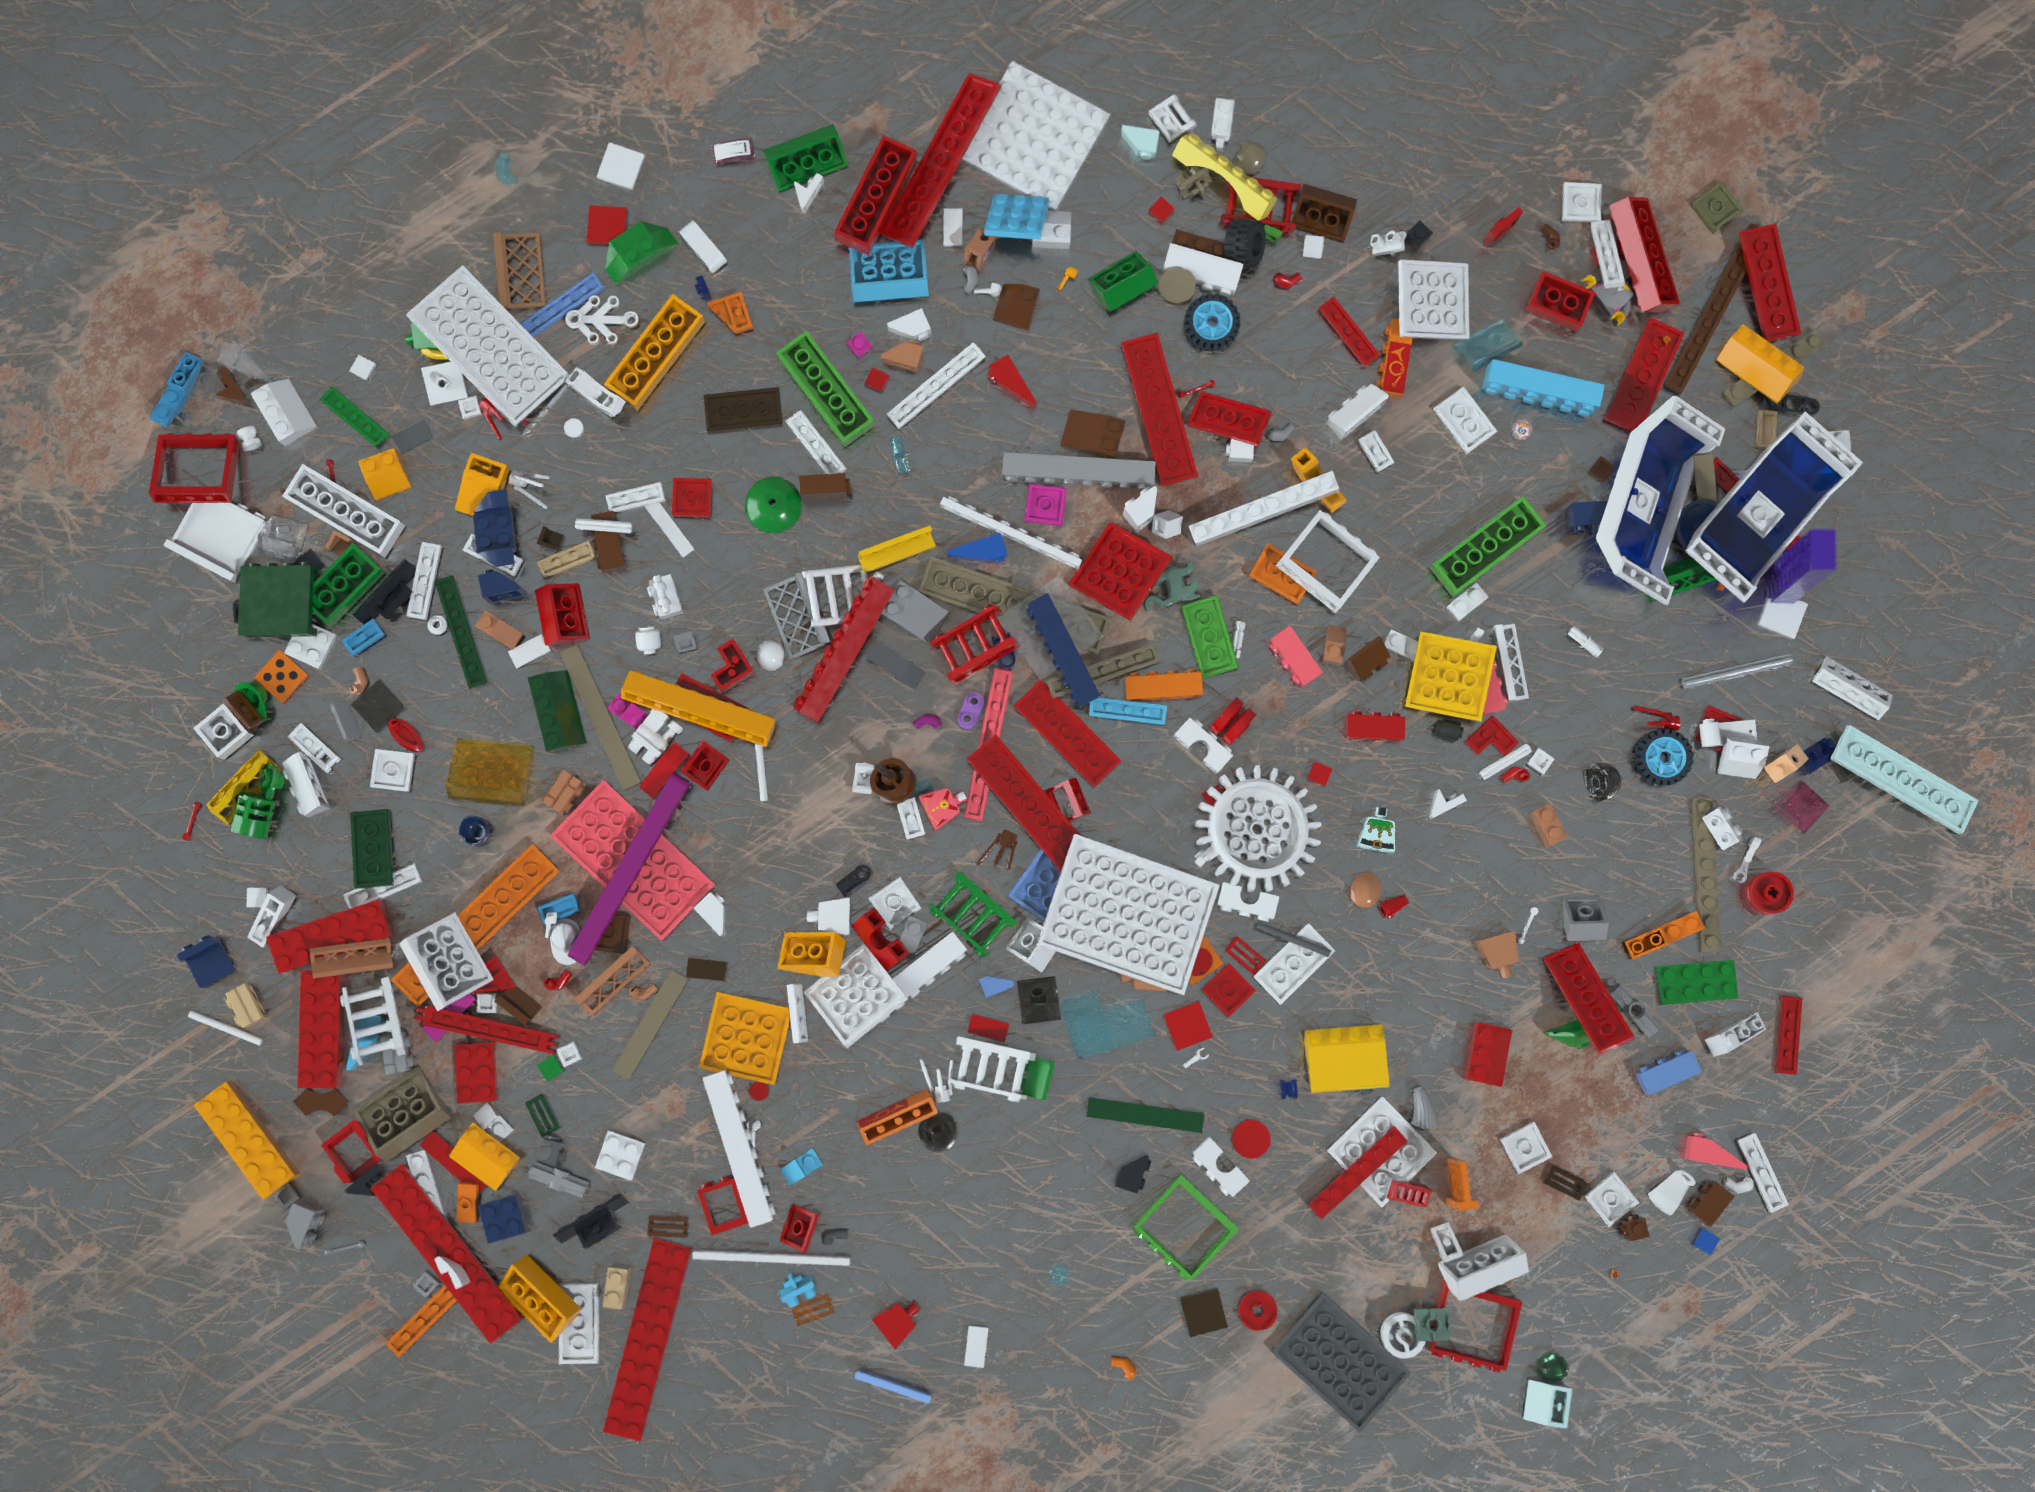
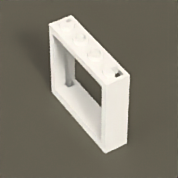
M1319 510L1276 566L1336 613L1380 557L1376 555L1377 553L1372 548L1366 547L1357 536H1352L1347 532L1343 525L1333 521L1328 513ZM1317 522L1368 561L1341 598L1337 597L1289 559Z

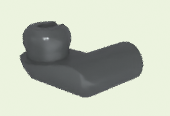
M832 1229L823 1232L821 1243L823 1245H831L832 1239H848V1229Z

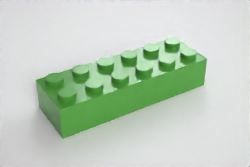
M807 330L776 352L779 361L844 447L875 426L874 419Z
M1522 496L1432 564L1430 569L1449 594L1454 597L1543 530L1547 525L1525 497Z

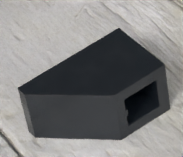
M1144 1154L1120 1166L1114 1186L1138 1194L1139 1190L1142 1191L1145 1184V1179H1143L1144 1172H1148L1151 1165V1160H1148L1149 1155Z

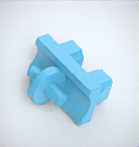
M792 1273L787 1274L789 1280L784 1282V1288L779 1290L782 1302H786L790 1308L800 1303L797 1296L801 1293H804L806 1299L816 1295L811 1274L802 1278L801 1274L794 1277Z

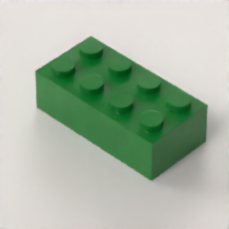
M352 543L313 583L312 611L326 625L333 627L385 572L357 545Z

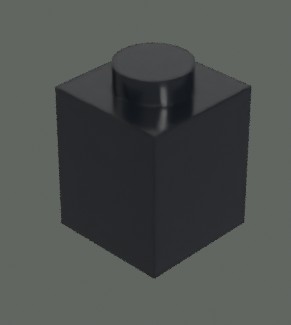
M1419 220L1406 233L1404 241L1418 252L1431 238L1433 232Z

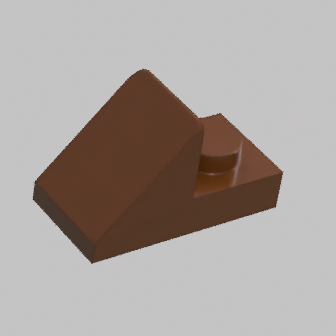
M226 367L219 371L222 375L220 380L225 389L217 393L216 396L221 400L248 405L249 401L231 371Z

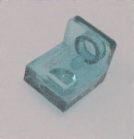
M500 153V158L495 163L497 178L505 185L517 184V177L509 174L510 157L507 154Z

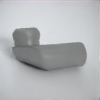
M966 265L963 273L967 276L968 281L962 290L970 294L979 279L976 268Z

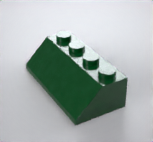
M568 670L546 672L527 677L546 752L551 754L587 744Z

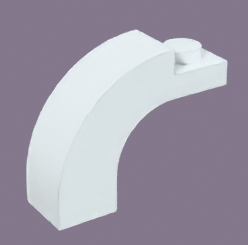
M578 367L574 369L565 381L577 393L610 417H615L616 414L620 413L623 405L626 403L621 397L608 391Z

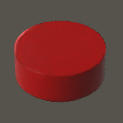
M754 1082L750 1086L749 1094L752 1099L762 1101L767 1098L769 1087L766 1083Z

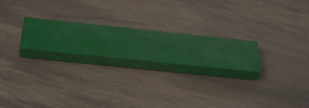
M451 575L434 581L468 688L473 689L488 684L454 576Z
M1091 1097L1088 1099L1086 1117L1197 1133H1202L1204 1113Z

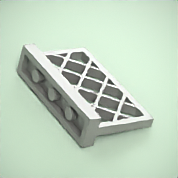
M802 572L763 589L790 660L831 644L833 638L828 625L814 626L815 632L812 631L813 627L811 625L809 630L800 626L804 615L813 620L806 578H803ZM796 581L798 586L795 594L786 591L789 583ZM775 589L782 591L778 602L772 600L770 591ZM785 593L794 596L790 607L781 603ZM797 598L805 603L802 612L793 609ZM818 602L820 617L824 618L823 612ZM780 605L789 609L785 619L780 618L777 614ZM792 610L801 614L797 624L788 621ZM787 623L796 626L792 637L784 632ZM799 628L808 631L804 642L795 639ZM811 633L817 635L819 644L814 646L807 644ZM793 641L803 644L800 652L795 654L791 650Z

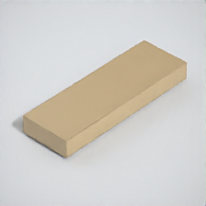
M587 540L536 562L545 580L592 561L597 556L591 541Z

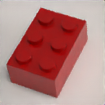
M1542 271L1525 311L1578 332L1584 323L1596 292Z

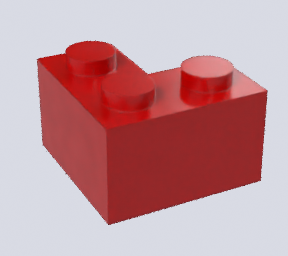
M734 639L717 648L727 665L710 675L722 693L755 674Z

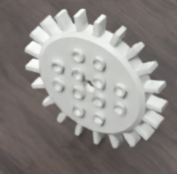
M1260 765L1253 767V779L1247 780L1242 767L1237 768L1235 774L1238 783L1234 785L1224 774L1219 780L1226 791L1221 794L1213 787L1208 788L1206 792L1216 802L1213 806L1205 802H1201L1198 806L1199 809L1210 813L1209 820L1200 819L1195 822L1196 827L1208 828L1209 835L1199 838L1196 841L1197 845L1211 843L1214 850L1207 853L1203 860L1207 862L1211 861L1214 857H1218L1222 865L1216 869L1215 875L1219 876L1227 868L1234 872L1230 881V885L1233 887L1239 882L1241 876L1247 877L1248 892L1254 891L1256 879L1264 880L1266 892L1272 891L1273 883L1271 877L1278 876L1283 887L1288 886L1290 882L1285 874L1286 870L1290 868L1296 876L1301 877L1304 871L1296 863L1299 858L1308 863H1312L1315 860V857L1304 850L1306 844L1317 847L1321 843V840L1308 837L1309 829L1315 830L1322 826L1321 822L1318 821L1308 822L1306 816L1307 813H1312L1317 808V805L1310 804L1303 808L1299 799L1303 798L1308 790L1304 788L1294 795L1289 790L1294 781L1293 776L1287 778L1283 785L1275 782L1278 775L1277 768L1271 770L1268 780L1261 779ZM1252 798L1253 804H1249L1247 799ZM1266 801H1270L1272 806L1268 807ZM1230 813L1232 815V819H1228L1226 817V814ZM1246 816L1251 818L1250 823L1245 821ZM1265 819L1269 821V826L1264 824ZM1287 823L1288 829L1283 828L1282 824ZM1253 825H1259L1262 828L1260 835L1252 831ZM1224 832H1228L1230 838H1226ZM1243 835H1247L1249 840L1244 841ZM1262 838L1267 840V844L1262 843ZM1281 841L1286 843L1285 848L1281 847ZM1241 854L1246 855V860L1241 859ZM1263 857L1265 859V863H1261L1259 861V858Z

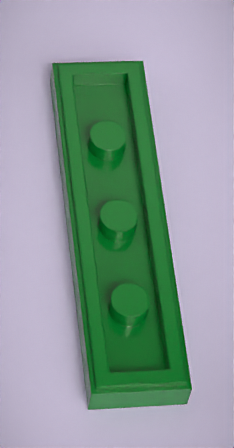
M333 386L320 398L324 405L377 449L390 436L387 431Z

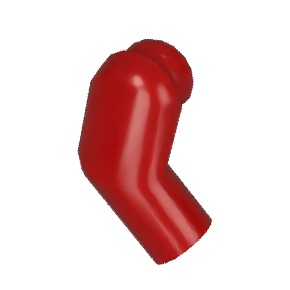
M1278 272L1274 275L1273 280L1278 286L1288 289L1302 281V277L1298 272L1290 277Z

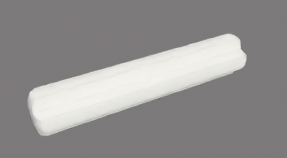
M577 518L575 528L580 530L631 533L632 523Z
M1524 744L1480 770V776L1485 780L1531 753L1530 746Z

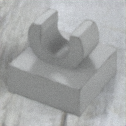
M689 628L686 629V633L680 634L677 631L676 635H673L678 653L697 649L693 632Z

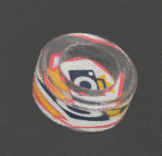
M1519 420L1513 426V435L1519 440L1527 439L1532 433V425L1526 420Z

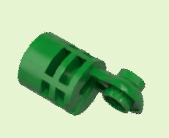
M269 763L261 773L260 786L262 788L260 794L250 792L239 793L230 828L232 832L260 839L268 837L277 801L273 799L275 789L281 790L285 780V774L279 772L274 764Z

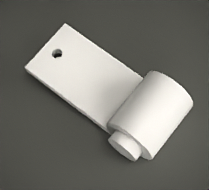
M1714 719L1702 720L1703 724H1699L1702 747L1723 746L1725 736L1757 740L1755 720L1719 723L1715 722Z

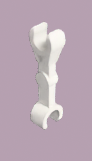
M1751 838L1748 851L1743 858L1741 866L1733 873V880H1736L1739 873L1743 876L1740 883H1744L1747 880L1748 866L1752 861L1755 850L1761 843L1760 838Z

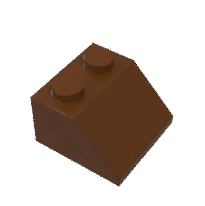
M1378 636L1351 656L1344 664L1357 681L1361 679L1365 681L1373 675L1371 671L1378 667L1380 670L1388 664L1387 659L1391 656L1382 638Z

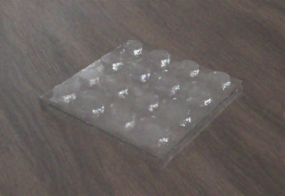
M1057 575L998 617L1001 626L1008 636H1013L1020 645L1018 650L1040 681L1056 671L1052 663L1055 659L1052 653H1047L1043 645L1046 643L1044 637H1039L1035 630L1037 624L1034 619L1030 620L1026 609H1028L1027 603L1048 593L1079 654L1104 637L1060 575Z

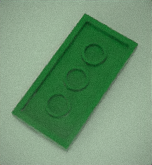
M1734 960L1656 967L1660 1005L1738 999Z

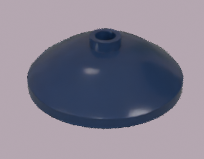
M1697 500L1689 503L1682 509L1675 532L1678 541L1685 549H1687L1694 532L1716 508L1717 503L1709 500ZM1723 509L1704 530L1722 547L1716 549L1719 552L1728 545L1732 536L1731 519Z

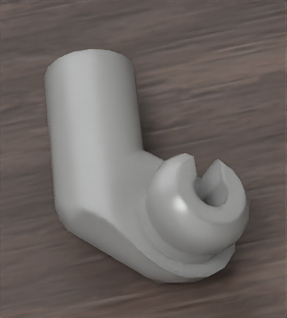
M1287 423L1282 430L1269 428L1266 436L1271 441L1282 442L1295 428L1290 423Z

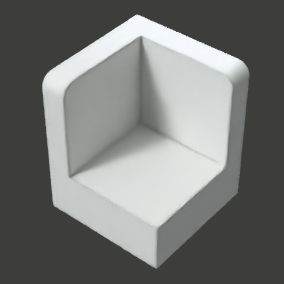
M1170 510L1155 514L1153 517L1152 533L1165 539L1180 534L1183 516Z

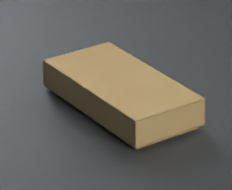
M1758 411L1755 448L1766 449L1776 440L1778 412Z

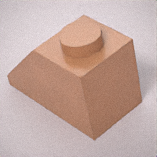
M905 341L882 353L881 362L918 372L924 348L919 342Z
M486 610L475 625L479 630L514 650L523 635Z
M1327 625L1321 663L1337 666L1343 663L1347 628Z

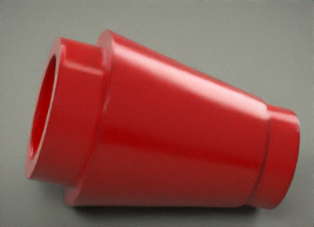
M1402 894L1401 896L1382 901V904L1379 905V910L1386 919L1389 917L1393 918L1409 904V901Z

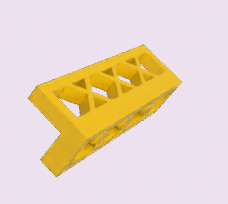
M926 526L859 551L858 559L864 573L866 574L935 548L936 545L931 535V526Z
M259 749L215 794L206 806L212 814L228 825L233 820L237 802H235V796L240 792L255 794L260 792L262 788L260 786V776L262 768L267 763L274 764L279 771L281 767L272 761L264 751ZM259 778V784L256 787L248 788V783L252 779ZM225 807H232V812L227 817L220 814Z

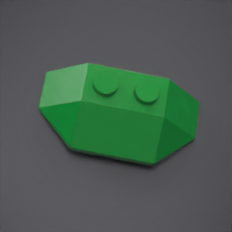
M640 221L609 242L605 270L615 285H618L679 244L668 228Z
M1616 1005L1617 1008H1618L1619 1011H1620V1010H1621V1006H1620V1005ZM1578 1019L1544 1032L1545 1036L1569 1047H1577V1049L1588 1046L1587 1042H1590Z

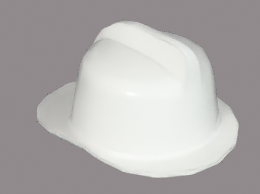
M563 918L557 920V924L552 925L550 932L552 954L563 965H571L577 962L567 956L580 933L579 926L571 919Z

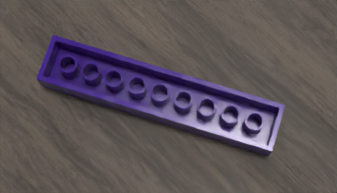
M1810 529L1770 566L1766 572L1767 580H1770V587H1767V599H1771V603L1794 604L1836 570V529Z

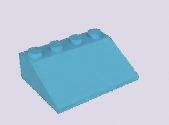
M924 239L917 240L914 248L897 242L875 243L869 256L849 247L853 302L929 296Z

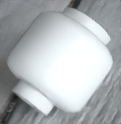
M654 626L639 627V631L635 633L637 649L644 651V654L656 653L655 649L661 647L659 630L655 629Z

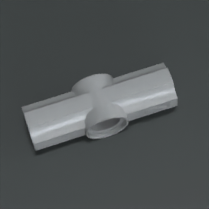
M1622 983L1611 990L1609 994L1612 999L1621 1006L1625 1015L1648 1038L1659 1031L1661 1026L1649 1014L1644 1004L1639 1002ZM1634 1005L1639 1009L1636 1016L1631 1013V1008Z
M537 1161L533 1162L528 1174L529 1178L545 1183L554 1190L565 1191L581 1198L584 1197L589 1184L586 1180L570 1175V1172L557 1167L552 1168Z

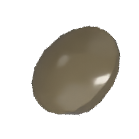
M1248 142L1242 145L1235 153L1233 165L1241 168L1247 176L1253 175L1263 167L1266 161V151L1259 143Z

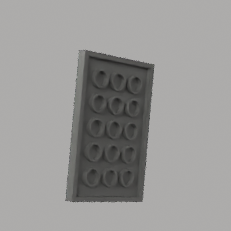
M1323 1292L1271 1351L1359 1433L1412 1374Z

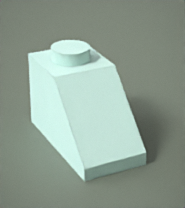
M1122 125L1121 136L1136 156L1146 160L1155 158L1159 131Z

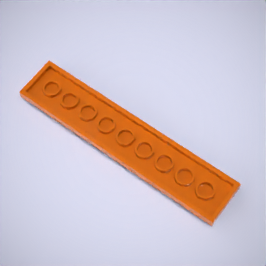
M534 844L530 845L457 915L477 951L560 872ZM410 962L390 979L417 1007L421 1006L429 998Z

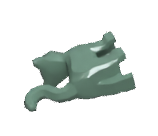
M1192 562L1186 563L1185 567L1182 568L1171 567L1165 569L1155 586L1164 582L1167 598L1163 600L1157 595L1147 596L1143 602V607L1146 611H1150V604L1152 602L1160 607H1168L1174 603L1192 601L1201 597L1198 592L1199 584L1197 580L1191 581L1189 585H1185L1183 581L1184 576L1194 571Z

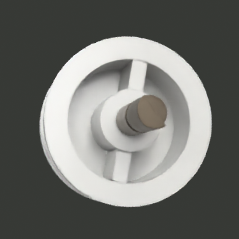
M1397 1312L1391 1314L1384 1320L1380 1329V1339L1383 1346L1392 1355L1399 1358H1411L1417 1355L1425 1345V1341H1416V1334L1414 1332L1415 1317L1409 1313Z

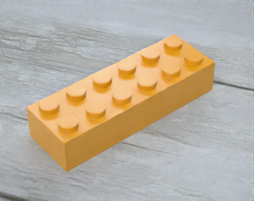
M672 294L604 383L606 388L638 411L705 323L703 315Z
M225 1081L194 1105L263 1200L272 1197V1194L300 1175V1172L233 1081Z

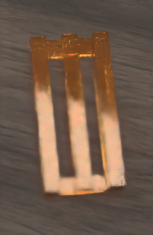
M829 1294L791 1308L797 1326L835 1313ZM826 1299L827 1303L797 1313V1310ZM825 1307L829 1308L828 1311L822 1312L820 1314L811 1316L803 1320L799 1319V1317L803 1315L812 1313Z

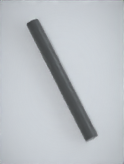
M1258 922L1256 926L1258 930L1323 956L1329 957L1331 950L1262 922Z

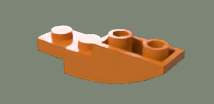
M1694 911L1625 941V944L1632 959H1636L1705 928L1698 912Z

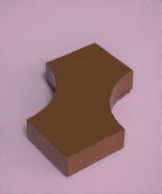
M306 1088L293 1103L305 1116L317 1110L327 1111L335 1116L349 1101L336 1088L324 1094L316 1093L310 1088Z

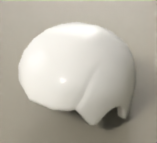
M774 640L761 642L756 650V661L760 668L766 671H775L782 666L784 649L781 644Z

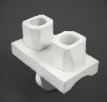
M1390 231L1386 235H1372L1370 243L1373 247L1372 254L1374 256L1385 254L1398 255L1400 251L1405 250L1404 239L1406 233L1404 231Z

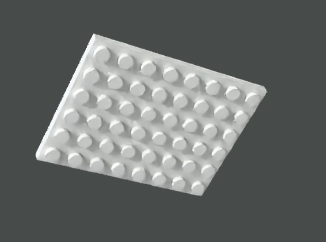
M1074 834L1037 945L1184 995L1219 885Z

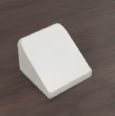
M1305 235L1302 257L1321 259L1324 237Z

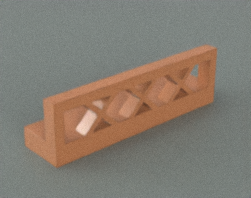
M390 938L310 949L313 978L393 968ZM380 946H386L385 949H376ZM358 949H365L362 952H357ZM337 952H345L344 954L340 955L336 954ZM320 954H324V955H325V956H323V957H317V958H315V956H314V955H320Z
M632 946L574 999L579 1004H582L593 1016L651 963L635 946ZM637 955L644 964L638 969L631 968V960ZM620 970H628L627 979L624 982H616L617 973ZM606 983H613V992L610 995H602V986ZM591 996L599 997L598 1006L592 1010L586 1001Z

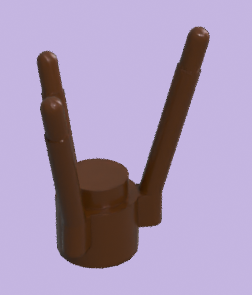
M1006 829L1003 830L1002 834L998 833L994 842L981 856L976 865L979 866L999 842L1001 848L993 864L996 866L1005 848H1010L1006 867L1009 870L1014 850L1018 843L1015 841L1017 835Z

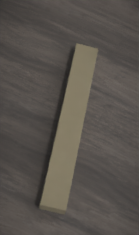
M578 645L559 652L622 789L625 791L642 783Z

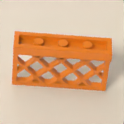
M1446 1157L1451 1197H1445V1205L1458 1211L1479 1209L1478 1200L1470 1198L1466 1161L1454 1157Z

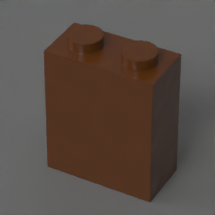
M845 473L799 476L800 496L803 502L848 499V494L852 493L850 478H846Z

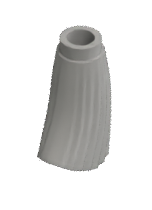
M1424 1086L1413 1088L1414 1114L1410 1124L1422 1131L1438 1127V1119L1426 1089H1424Z

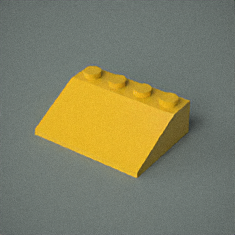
M1382 1024L1305 1030L1304 1047L1311 1093L1390 1086L1386 1043Z

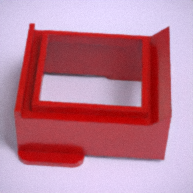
M352 1120L321 1145L335 1164L334 1171L344 1184L355 1182L374 1165L382 1161L381 1158L375 1155L366 1137V1132L357 1120ZM355 1132L373 1156L352 1172L334 1147Z

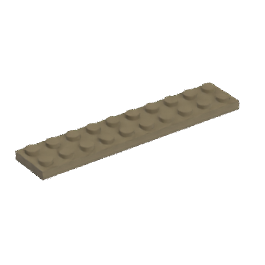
M930 556L918 592L978 614L986 606L996 604L1002 611L996 615L999 621L1037 634L1035 630L1037 624L1034 619L1030 620L1026 609H1028L1027 603L1043 596V594ZM1051 598L1075 647L1098 655L1111 618Z

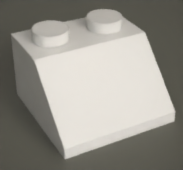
M1048 211L1041 240L1032 239V248L1070 249L1071 212Z
M1725 736L1717 773L1756 779L1766 765L1769 746L1763 741Z
M1026 917L1005 949L1042 973L1056 951L1037 945L1043 926Z

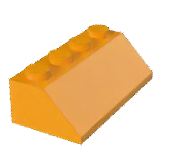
M1744 324L1731 336L1716 360L1777 404L1800 380L1805 368Z
M528 1255L511 1265L499 1285V1288L513 1306L551 1343L575 1320L582 1309Z

